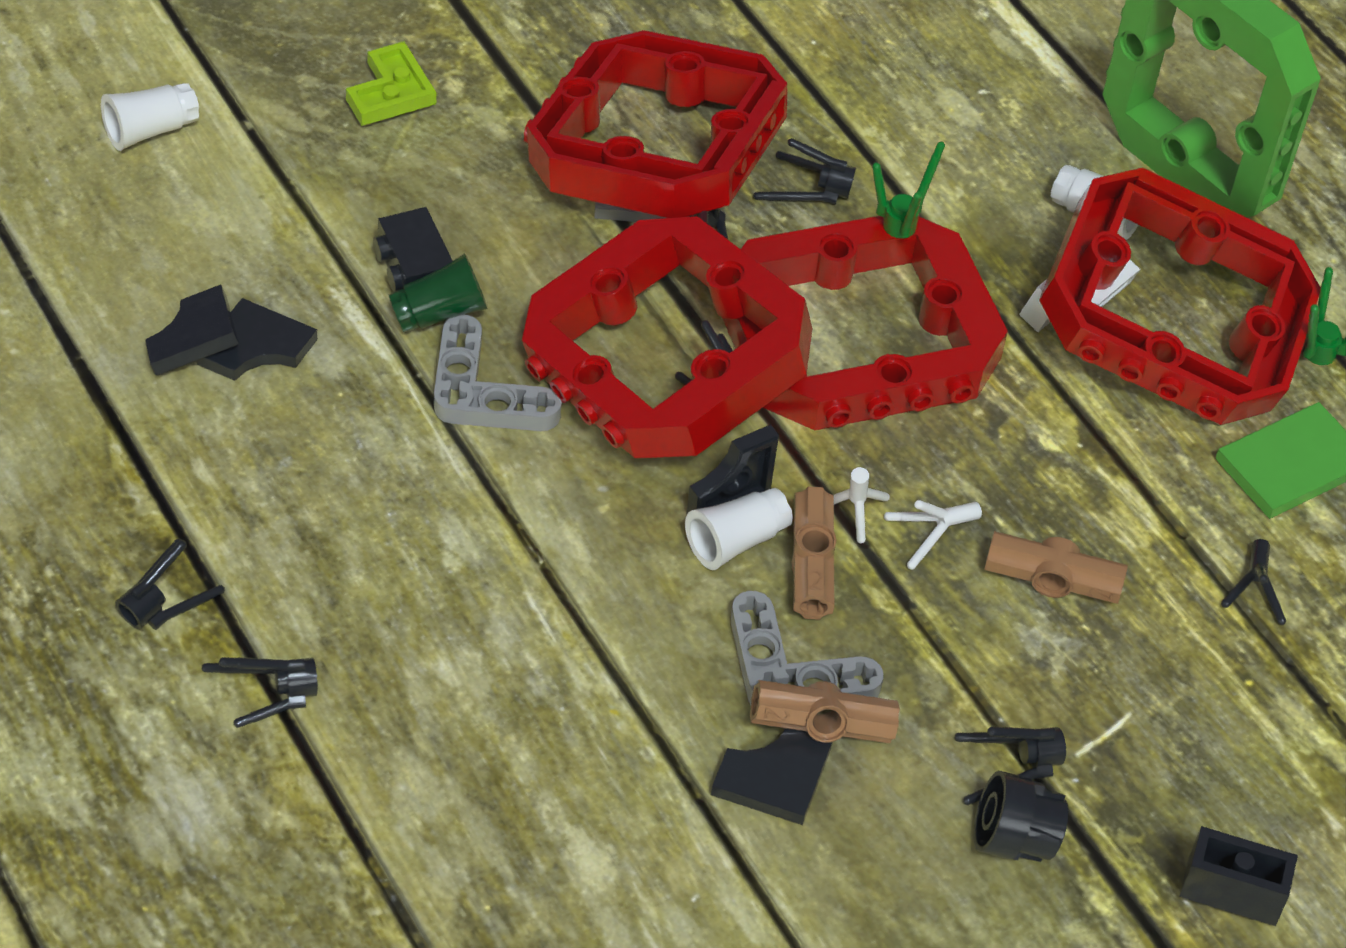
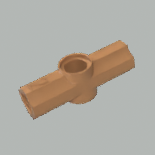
M808 486L805 490L795 493L794 550L791 562L792 571L794 572L793 611L800 613L804 619L820 620L827 614H833L834 552L837 541L834 533V495L827 493L824 487Z
M994 531L984 570L1030 581L1036 591L1047 597L1060 598L1073 592L1118 604L1128 565L1082 554L1075 543L1065 538L1051 537L1039 543Z
M759 680L754 686L751 697L750 719L751 723L808 731L813 739L820 742H833L843 736L891 743V740L895 739L898 730L900 707L897 700L843 693L835 684L827 681L816 682L808 687ZM825 709L832 710L826 714H817L818 712Z

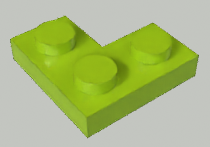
M405 41L367 51L368 65L377 79L346 88V101L361 126L437 104V92Z

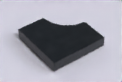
M221 284L181 299L180 310L174 320L162 331L145 339L150 365L155 375L163 374L239 344L228 299Z
M241 298L231 311L239 344L197 360V365L234 381L246 371L261 365L281 364L296 368L318 340L317 329Z
M771 424L732 440L728 453L721 463L705 478L690 485L686 514L691 510L716 506L752 492H764L771 489L779 434Z
M785 728L779 739L764 748L748 751L727 748L712 785L711 795L803 825L833 742H820L813 739L806 731Z

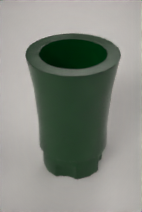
M465 253L444 267L403 285L404 289L389 294L393 310L404 333L413 331L419 326L421 329L453 317L488 309L478 280Z

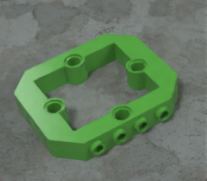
M1126 0L1121 10L1122 18L1118 34L1113 42L1114 50L1110 65L1106 71L1107 78L1102 94L1122 145L1158 175L1245 217H1253L1281 200L1321 80L1300 23L1270 0ZM1177 8L1193 19L1192 28L1194 35L1203 47L1216 51L1227 45L1267 76L1256 113L1239 123L1235 129L1236 142L1243 152L1240 165L1216 147L1217 139L1215 132L1207 121L1200 117H1193L1184 122L1153 97L1165 50L1172 47L1175 42V32L1172 24Z

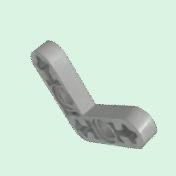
M463 314L450 318L445 322L442 331L434 389V412L440 420L450 424L532 431H548L559 424L562 402L552 389L539 386L477 381L482 346V327L476 318ZM459 334H467L465 348L457 347ZM454 363H462L468 366L469 370L462 374H455L448 371L447 367ZM451 389L459 390L457 404H449ZM492 400H503L509 404V407L502 411H494L489 409L486 404ZM518 403L523 404L522 411H517ZM538 406L546 407L545 412L537 411Z
M758 591L742 592L735 597L731 610V627L750 705L754 686L759 680L783 684L794 682V685L804 687L803 682L806 679L819 678L837 686L838 677H840L839 685H843L840 689L841 692L878 698L884 677L881 666L875 660L858 656L787 664L771 599ZM746 610H753L755 616H759L756 629L751 630L752 621L750 614L745 612ZM757 644L765 645L772 650L773 655L766 659H758L753 657L748 649ZM854 676H862L864 682H869V684L861 685L859 679H855Z

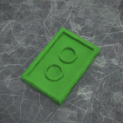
M1317 402L1218 449L1215 459L1263 513L1271 519L1346 482V430L1320 402Z

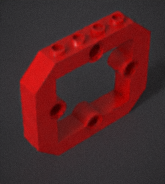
M646 30L592 42L581 57H577L574 67L567 76L560 79L557 89L550 98L544 100L536 116L527 122L524 130V141L528 144L529 162L550 192L660 217H687L702 211L729 206L787 118L788 83L768 59L758 53ZM622 83L664 91L667 101L679 107L695 106L703 100L736 107L735 109L721 110L712 116L711 145L698 164L644 152L643 143L631 136L613 137L605 143L582 139L585 133L593 131L599 126L600 112Z
M1142 167L1094 178L1076 206L1039 301L1066 351L1088 363H1093L1118 375L1125 381L1133 382L1165 400L1187 408L1204 419L1223 425L1271 412L1289 390L1307 335L1310 308L1313 304L1317 305L1321 287L1294 240ZM1123 218L1175 242V248L1179 256L1190 264L1205 265L1213 260L1268 287L1263 304L1250 308L1229 336L1231 351L1237 358L1243 361L1239 373L1184 347L1180 339L1172 333L1166 331L1152 332L1091 302L1095 290H1105L1111 287L1131 258V249L1128 242L1117 234Z
M695 216L638 220L532 294L522 342L528 356L525 360V365L530 374L537 381L540 382L544 379L550 384L552 391L562 403L569 401L573 404L586 424L589 426L596 424L602 430L606 440L614 448L617 449L621 446L634 458L697 456L805 377L808 369L813 328L806 300L803 296L701 218ZM681 265L708 287L714 309L719 316L725 319H737L745 316L762 330L730 353L721 349H712L699 354L691 364L693 380L655 408H652L615 377L608 359L599 355H589L573 340L599 322L606 325H619L629 321L638 309L635 296Z
M874 216L748 239L741 250L788 286L815 281L816 284L823 288L839 290L851 283L855 273L912 263L924 288L918 316L919 324L930 334L947 336L952 346L951 349L910 357L899 354H886L880 356L874 364L812 376L806 375L762 408L815 431L830 427L839 428L850 423L870 419L878 420L890 415L910 411H923L931 407L963 403L976 399L1002 358L1008 330L960 234L922 217H918L916 231L912 236L896 238L887 234L884 230V217ZM745 316L737 319H725L722 317L735 349L762 330Z

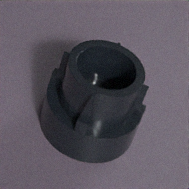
M1000 770L996 771L988 780L978 804L974 823L975 848L979 852L1009 860H1018L1019 857L1039 862L1042 859L1051 860L1057 854L1067 828L1068 804L1065 800L1066 795L1046 789L1044 784L1032 781L1029 778Z

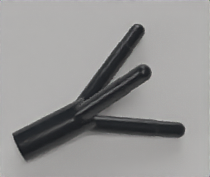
M1257 539L1252 543L1249 571L1222 600L1221 605L1223 608H1228L1252 581L1260 582L1277 623L1284 625L1286 618L1267 575L1270 544L1264 539Z

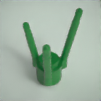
M943 142L937 143L918 191L913 197L908 194H898L888 201L881 165L877 162L872 165L878 201L876 214L884 217V230L892 237L908 238L915 233L924 198L945 148Z
M1327 267L1324 271L1318 305L1313 304L1310 308L1307 339L1303 348V357L1317 365L1331 364L1336 359L1337 354L1346 356V337L1342 338L1340 329L1336 324L1324 321L1332 284L1333 269L1331 267Z

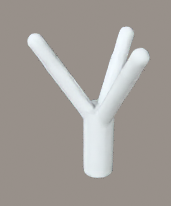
M862 467L855 468L852 471L850 489L834 494V504L848 499L854 503L856 539L860 544L866 540L864 502L867 498L888 501L890 498L886 492L868 488L869 472Z
M917 500L914 504L915 508L924 512H886L884 519L886 521H936L937 526L907 563L908 569L912 570L925 557L949 526L978 520L982 516V510L977 502L943 509Z

